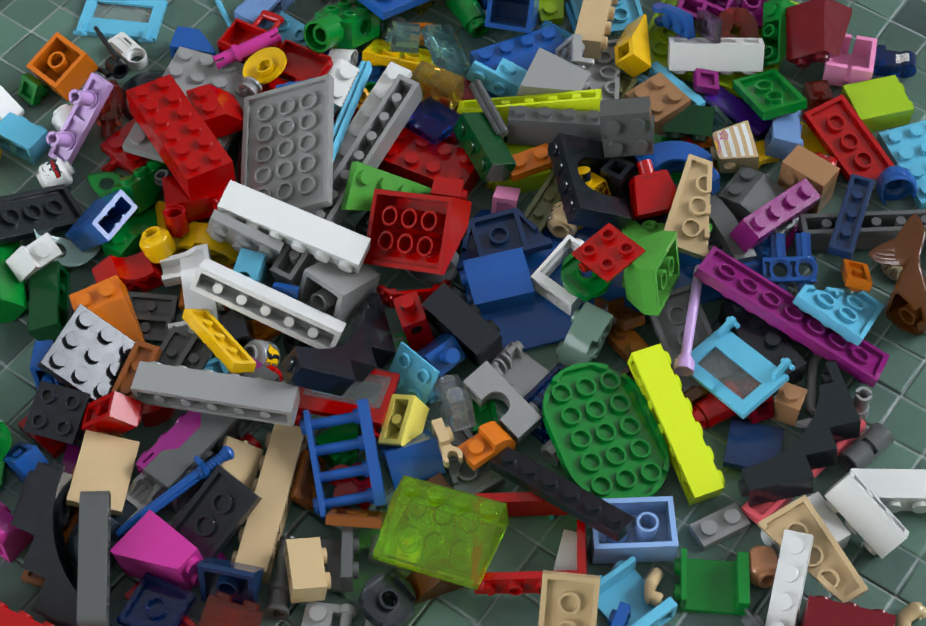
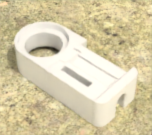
M120 32L108 40L114 51L122 57V60L130 69L142 70L148 65L146 51L124 32ZM133 57H143V59L138 62L131 61Z

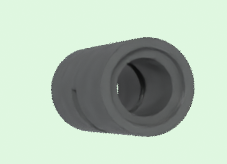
M874 423L838 455L840 466L847 473L850 471V468L865 469L894 442L892 433L883 424Z

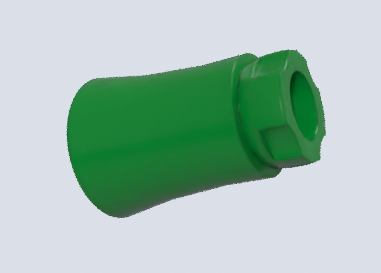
M477 0L446 1V7L456 16L466 32L470 33L473 38H480L490 30V27H484L486 15Z

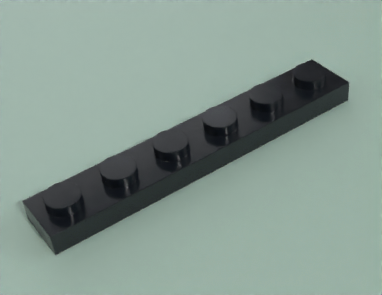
M508 446L490 461L491 470L616 542H619L636 526L635 517Z

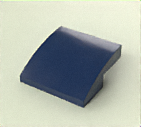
M732 418L722 466L742 470L775 457L781 453L784 429L760 423L752 424L750 421Z

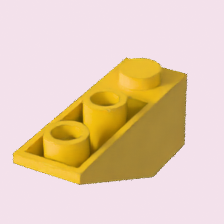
M643 14L626 26L614 47L615 65L633 78L651 68L646 14Z

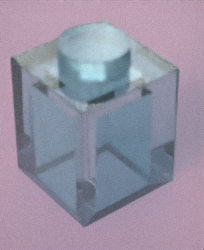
M392 21L391 29L387 28L386 42L390 43V50L418 54L421 36L420 24Z

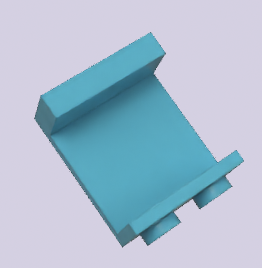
M634 556L626 561L623 559L618 561L612 567L610 573L605 576L600 575L598 611L607 621L612 609H618L620 601L631 606V618L628 626H663L675 617L678 604L671 597L662 601L657 607L645 603L644 579L635 570L637 559Z

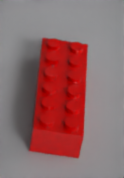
M171 74L126 90L130 113L190 201L226 187L230 180L236 182L232 159Z

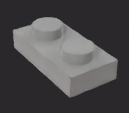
M734 502L689 524L688 530L702 551H705L749 529L751 523L738 504Z

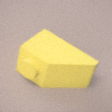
M392 394L378 443L380 445L405 446L423 433L429 408L415 395Z

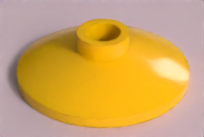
M267 47L255 52L244 64L243 77H253L261 85L273 81L285 69L287 63L285 53L276 47Z

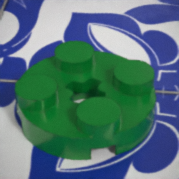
M570 253L562 264L561 281L564 288L571 295L579 297L582 301H590L604 294L609 289L612 280L607 283L593 271L590 278L582 277V272L578 267L580 261Z

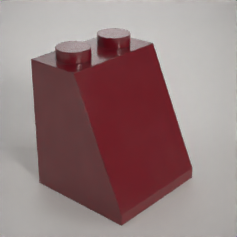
M810 0L787 7L786 61L796 64V67L806 68L811 63L828 62L830 58L839 56L852 15V8L834 0Z

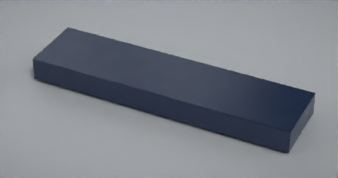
M851 173L826 253L848 260L852 259L875 184L874 179Z

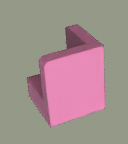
M497 185L492 198L491 214L517 207L521 189Z

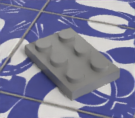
M216 209L209 220L206 233L210 234L209 236L217 242L225 241L233 245L232 248L240 252L242 247L265 254L266 265L269 263L274 264L284 245L283 242Z

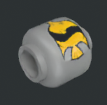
M254 339L249 341L243 348L251 357L264 366L274 365L277 367L279 365L280 352L278 347L272 342Z

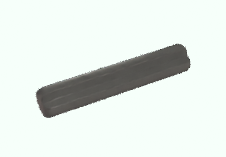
M477 79L471 82L469 87L494 132L501 138L507 136L509 130L481 80Z

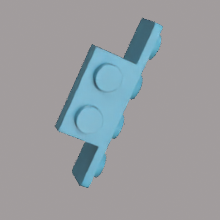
M502 58L496 70L475 60L466 75V79L471 82L477 79L481 80L486 90L499 97L516 96L527 70L505 58Z

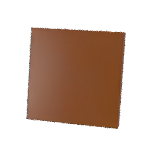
M334 508L326 514L325 525L381 529L386 523L387 512Z

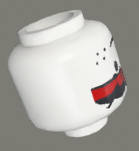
M54 157L39 166V173L36 176L43 188L65 184L68 187L73 183L72 174L75 171L68 160L63 162L59 157Z

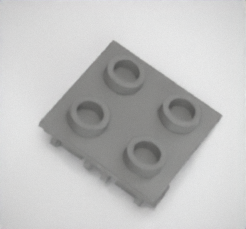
M516 340L515 342H510L490 364L492 366L494 364L497 365L505 375L503 378L510 385L514 383L522 391V397L525 398L550 371L522 351L524 348L523 344Z

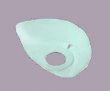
M35 231V235H36V238H37V239L42 236V235H38V234L36 233V231ZM51 236L55 243L62 244L66 249V255L63 258H56L52 261H59L64 268L76 267L87 263L101 248V245L81 252L70 240Z

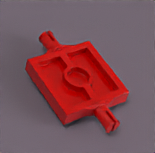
M135 118L100 144L101 151L109 156L111 160L101 167L102 172H113L116 168H120L132 175L134 174V169L147 165L146 162L150 159L123 151L122 145L136 122Z

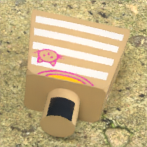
M748 120L717 130L711 134L712 146L703 149L712 155V161H716L720 173H737L742 165L759 171V155Z

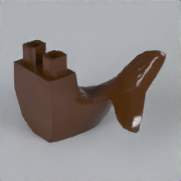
M913 214L906 221L895 239L875 247L869 251L868 255L880 264L903 267L889 298L886 318L904 332L921 335L926 333V277H923L920 256L926 235L921 219L918 215Z

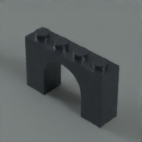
M559 133L554 141L550 143L548 155L552 163L567 223L598 230L610 223L621 231L631 219L626 199L594 191L582 180L578 172V167L587 166L591 172L600 176V169L612 158H604L603 142Z

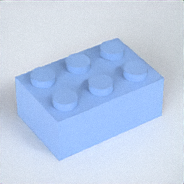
M673 496L603 499L635 517L636 526L619 542L589 526L592 564L617 563L622 559L626 561L632 556L637 559L636 562L674 561L679 544Z

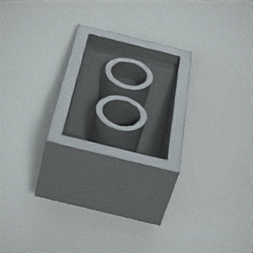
M742 165L718 197L734 215L737 222L740 223L742 219L786 190L765 173ZM799 218L793 222L787 221L772 234H785L786 239L798 224Z

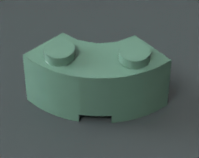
M586 301L581 310L577 308L574 311L570 320L572 325L565 340L559 344L556 350V355L559 356L557 366L562 369L578 363L597 362L601 347L612 330L613 315Z

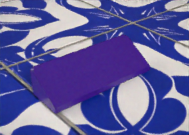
M719 87L720 90L717 95L706 94L703 97L708 104L737 123L748 120L751 132L757 136L766 137L773 123V120L763 121L747 103L722 87Z

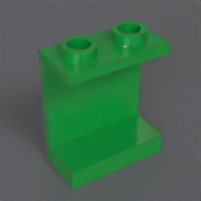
M681 548L679 558H674V575H679V584H674L673 599L678 601V611L744 616L746 614L744 609H749L750 606L749 552H737L735 561L689 559L687 558V548Z

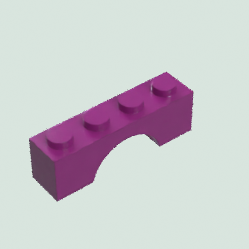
M804 178L742 219L729 235L743 252L747 253L762 243L789 220L793 222L799 218L800 214H805L821 198V195Z

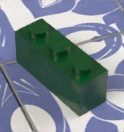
M484 112L462 113L453 131L483 182L507 181L517 163L502 138L496 135Z
M59 261L49 263L31 275L28 280L30 300L27 302L29 309L27 329L29 334L38 341L55 340L69 320L70 274Z

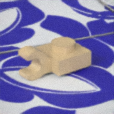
M442 417L432 420V434L437 439L443 465L446 468L449 467L448 458L451 456L457 457L458 462L463 463L462 451L458 447L451 445L454 437L450 426L445 427Z

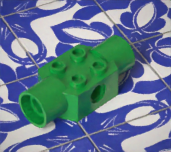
M339 0L338 3L325 6L324 9L315 13V19L308 22L304 27V40L308 47L317 53H322L331 48L354 49L379 37L380 24L384 23L385 20L379 18L358 0Z

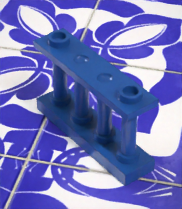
M367 398L356 400L358 408L353 409V412L312 419L308 409L303 410L304 418L300 419V428L302 435L307 434L317 498H313L315 514H320L323 521H325L326 514L328 513L327 510L365 502L375 504L377 511L388 509L371 410ZM354 422L356 425L361 424L362 434L357 435L358 438L316 446L314 430ZM355 449L365 450L367 461H363L361 465L325 472L320 470L318 456ZM362 475L365 478L370 477L371 487L367 488V491L325 499L323 483Z

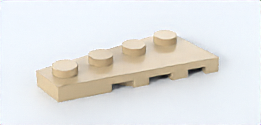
M689 154L663 231H677L678 252L704 260L709 253L710 193L712 191L713 162Z
M806 495L801 496L757 523L758 527L780 547L784 529L813 535L814 540L807 572L839 602H851L868 592V587Z

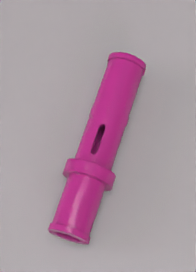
M275 27L237 46L235 44L231 45L230 49L213 55L212 58L214 63H216L217 69L220 70L222 67L236 61L239 63L243 61L242 58L281 42L282 38L280 34L278 35L279 31Z

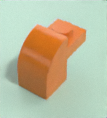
M490 421L479 426L478 433L459 445L458 448L463 453V460L474 471L489 460H492L507 446L516 451V442L498 422Z

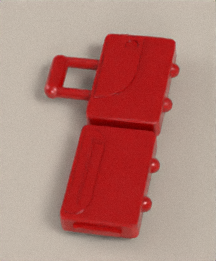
M267 10L261 11L252 24L235 18L231 26L217 40L219 52L230 49L231 45L235 44L237 46L268 32L257 27L263 19L274 23L270 28L272 30L275 27L278 29L283 24L284 18ZM284 40L269 46L281 49L287 58L285 69L278 76L279 78L283 77L292 82L303 81L326 75L332 69L333 61L330 56L314 52L310 48L293 41ZM251 55L242 58L243 62H246Z

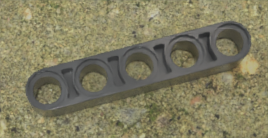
M80 491L77 626H109L110 491Z

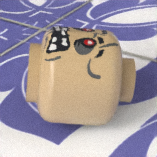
M562 202L552 206L547 218L548 230L555 237L561 239L566 238L568 234L574 236L579 226L567 223Z

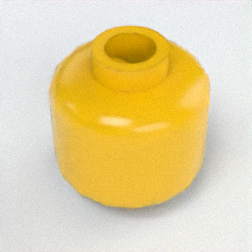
M158 226L146 229L142 233L139 242L144 255L154 264H159V260H164L174 255L177 249V245L169 231Z

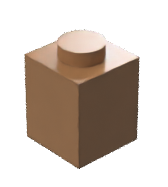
M788 382L781 386L773 404L774 417L772 419L795 427L808 390Z

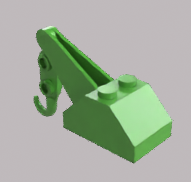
M630 219L621 232L644 248L646 252L624 269L622 287L626 290V299L645 315L659 316L680 277L677 231H663L665 223H657L654 220L644 221L640 225L637 221ZM709 222V228H710V232H711V231H712V224Z

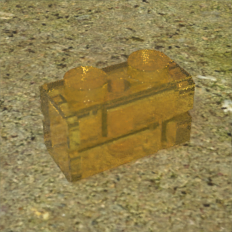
M421 61L412 73L411 79L420 83L422 97L453 110L464 95V77L451 71Z

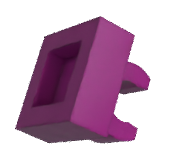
M701 68L695 69L693 73L694 92L697 94L699 92L705 93V95H717L720 90L718 71Z

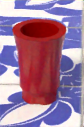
M727 380L723 383L741 399H744L742 393L732 381ZM711 393L694 403L692 407V415L695 422L698 421L703 430L710 429L720 422L737 416L734 411Z

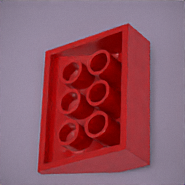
M374 189L367 237L371 238V244L363 263L444 275L468 228L472 202L447 196Z

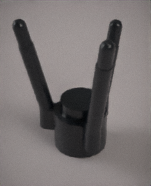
M94 26L98 37L112 55L105 61V69L99 67L96 71L102 73L106 78L111 76L115 79L124 78L129 71L128 65L114 51L99 28Z

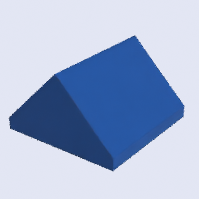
M428 429L423 430V433L403 447L377 445L395 492L423 483L438 473H441L443 476L446 475L437 439Z

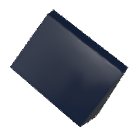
M213 557L199 561L197 567L201 601L256 612L264 568Z

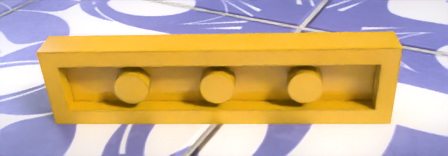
M184 309L182 315L184 321L226 366L229 372L236 374L254 372L257 364L255 360L208 309Z

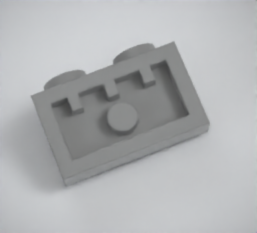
M572 34L555 49L556 56L585 70H588L595 64V59L582 57L585 46L582 43V35Z

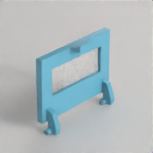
M86 0L73 35L98 36L94 30V26H97L105 37L112 38L118 33L124 32L132 40L146 43L156 42L168 2L167 0Z
M728 316L726 322L692 350L691 356L695 361L694 374L690 377L744 419L789 380V376L785 371L787 369L793 371L795 366L789 358H782L778 367L730 331L733 327L740 328V324L737 323L735 317Z

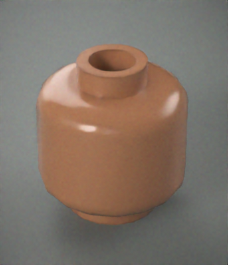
M754 546L748 551L750 582L762 588L772 587L779 559L778 554L771 547Z

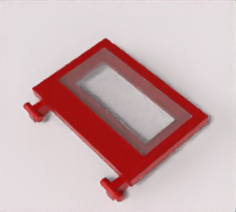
M374 369L363 382L354 381L342 396L299 387L301 400L294 423L296 426H300V419L304 418L303 410L308 409L310 414L325 417L353 412V409L358 408L356 400L367 398L371 410L375 439L379 438L378 428L382 427L391 396L395 394L401 378L400 374Z

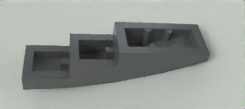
M710 194L711 214L709 222L712 224V231L710 233L717 248H724L726 254L741 263L754 261L757 256L754 249L744 253L729 235L739 224L736 218L716 194L713 196Z

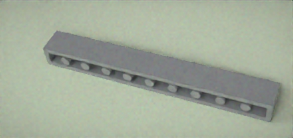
M401 74L397 75L333 173L332 206L308 211L309 213L341 225L350 211L340 210L351 163L358 161L378 168L423 98L420 83ZM286 244L270 271L275 282L300 286L304 269L316 264L317 259L313 254L297 252L291 248V245Z

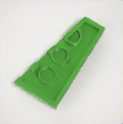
M353 161L340 210L371 211L374 189L431 195L432 188L358 161Z

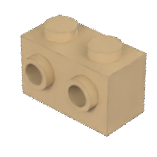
M320 537L286 539L284 558L291 603L325 600L327 589H331L330 572H325L324 564H327L326 547H321Z

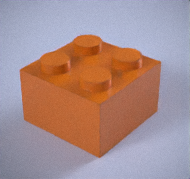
M58 32L51 37L26 65L42 83L66 101H69V92L73 89L79 90L88 80L90 74L99 68L86 52Z

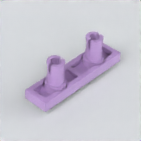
M91 73L82 90L73 89L69 92L68 99L74 104L60 132L50 131L46 136L47 143L52 146L48 153L49 157L52 159L59 157L63 162L68 160L72 165L114 85L97 73Z

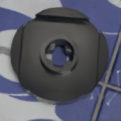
M379 573L372 576L362 588L358 598V605L363 615L374 626H404L415 612L416 594L413 587L405 578L399 575L391 576L386 575L387 573ZM382 596L385 598L391 597L394 600L392 607L383 603Z

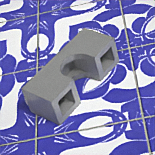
M485 361L463 381V390L480 407L493 399L505 402L509 410L500 418L499 424L518 445L541 424V411L534 403H527L522 397V391L514 383L510 385L503 378L505 375L497 365L494 364L492 366L488 361Z

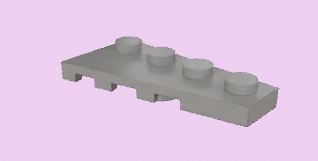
M619 39L608 40L607 50H602L601 59H595V64L587 70L591 72L587 79L591 83L588 90L601 89L602 100L619 99L620 68L615 65L614 47Z

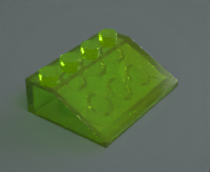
M403 475L392 495L373 553V559L478 590L508 527L507 504Z

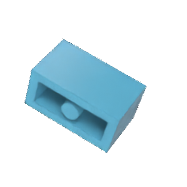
M11 112L0 121V147L35 164L51 147V144H48L46 141L48 131L45 127L35 125L25 117L17 116Z

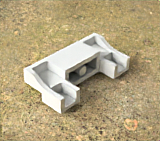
M208 244L197 245L183 253L159 260L163 271L162 281L164 286L169 287L182 284L185 308L208 309L219 321L218 317H220V311H224V305L189 289L198 266L205 258L211 260ZM185 321L168 324L169 331L174 325L194 334V331Z

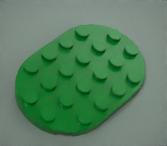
M578 363L561 370L553 377L545 391L542 400V417L568 480L601 499L653 497L665 481L669 470L670 458L664 437L639 386L624 372L620 374L609 369V365L602 363Z

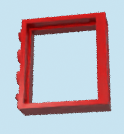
M531 492L475 493L472 561L474 593L488 594V596L494 594H510L514 596L523 593L541 594L543 571L482 573L484 517L569 514ZM578 519L577 570H561L558 572L587 574V524Z

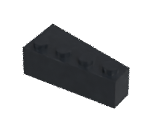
M727 299L721 303L718 317L721 326L726 322L728 316L735 317L737 323L740 324V328L733 327L730 329L732 333L777 367L781 363L780 360L782 358H789L795 369L793 371L790 369L785 371L789 376L787 382L794 385L802 380L807 362L775 327L768 325L765 320L757 315L749 313L743 306L733 300ZM779 389L772 394L773 397L777 395Z

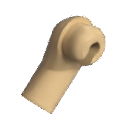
M659 568L651 569L644 580V601L647 605L651 604L654 607L661 604L664 597L661 592L656 591L658 584L664 576L663 571Z
M920 602L909 603L898 612L897 626H911L914 620L925 619L926 607Z

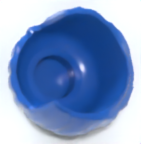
M899 165L885 168L877 179L876 191L878 198L884 205H886L885 200L903 199L910 192L913 198H915L917 193L915 177L907 168Z

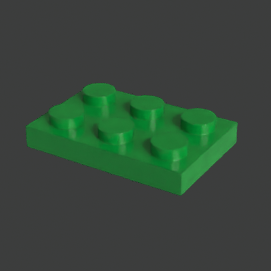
M775 68L732 80L733 89L763 121L772 120L785 114H793L807 108V99Z

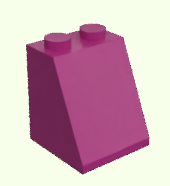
M151 510L110 550L127 576L139 579L146 577L152 582L189 591L195 585H199L197 566L199 561L204 559L198 548Z

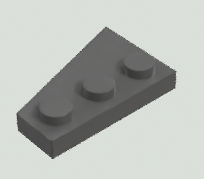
M461 419L449 425L454 437V441L451 442L452 446L458 447L473 437ZM455 456L448 458V472L459 509L475 501V493H489L505 483V477L490 469L491 460L473 471L464 460L463 463H459L458 458Z

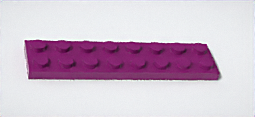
M712 247L693 276L698 278L703 284L719 291L725 298L743 306L749 313L762 318L768 325L781 330L792 340L808 347L814 354L822 356L828 361L836 360L839 369L851 374L860 383L866 384L871 388L874 387L889 358L888 354L864 339L859 346L846 341L840 334L831 328L823 326L819 320L810 314L802 312L798 306L792 303L795 299L794 295L717 247Z

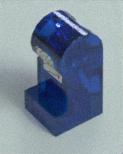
M877 44L873 75H896L898 78H909L916 74L917 56L914 52L886 50V45Z

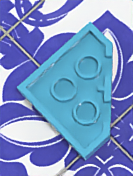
M806 284L792 302L802 312L810 314L819 320L823 326L831 328L840 334L843 339L856 346H859L885 306L864 291H854L853 294L845 293L841 288L832 287L816 290L814 285Z

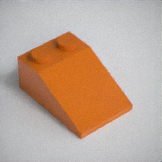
M117 275L69 295L74 311L79 304H82L134 342L136 340L146 342L127 288Z

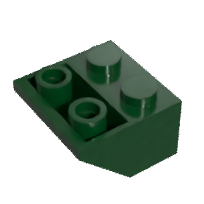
M689 105L663 126V132L667 133L668 138L681 139L682 135H691L692 140L705 142L706 137H711L715 107Z

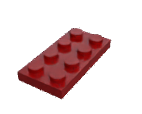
M843 94L803 114L802 119L828 155L837 159V167L841 168L840 171L848 182L851 173L874 179L877 182L879 174L885 168L894 166L891 159Z

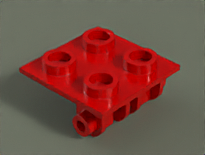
M608 223L571 254L580 261L578 267L581 271L592 270L608 283L646 251L612 224Z

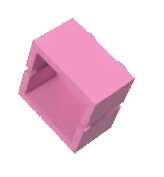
M845 34L839 56L830 58L828 62L824 63L821 84L842 87L843 84L871 80L878 39L857 35L852 54H847L852 34Z

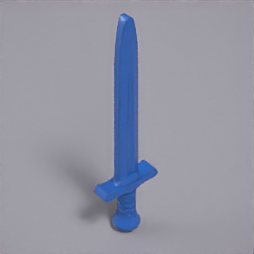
M222 446L219 453L205 463L196 455L193 459L197 463L195 470L128 519L115 531V534L118 537L125 535L149 510L157 513L202 479L206 481L210 476V472L218 464L233 460V449L229 446Z

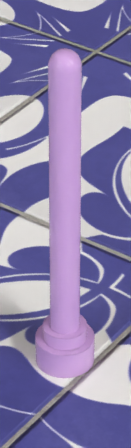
M698 264V265H696V266L694 267L693 275H694V273L696 272V270H697V268L699 267L700 264ZM695 276L692 278L681 354L675 358L673 372L684 377L693 375L695 361L691 353L702 282Z

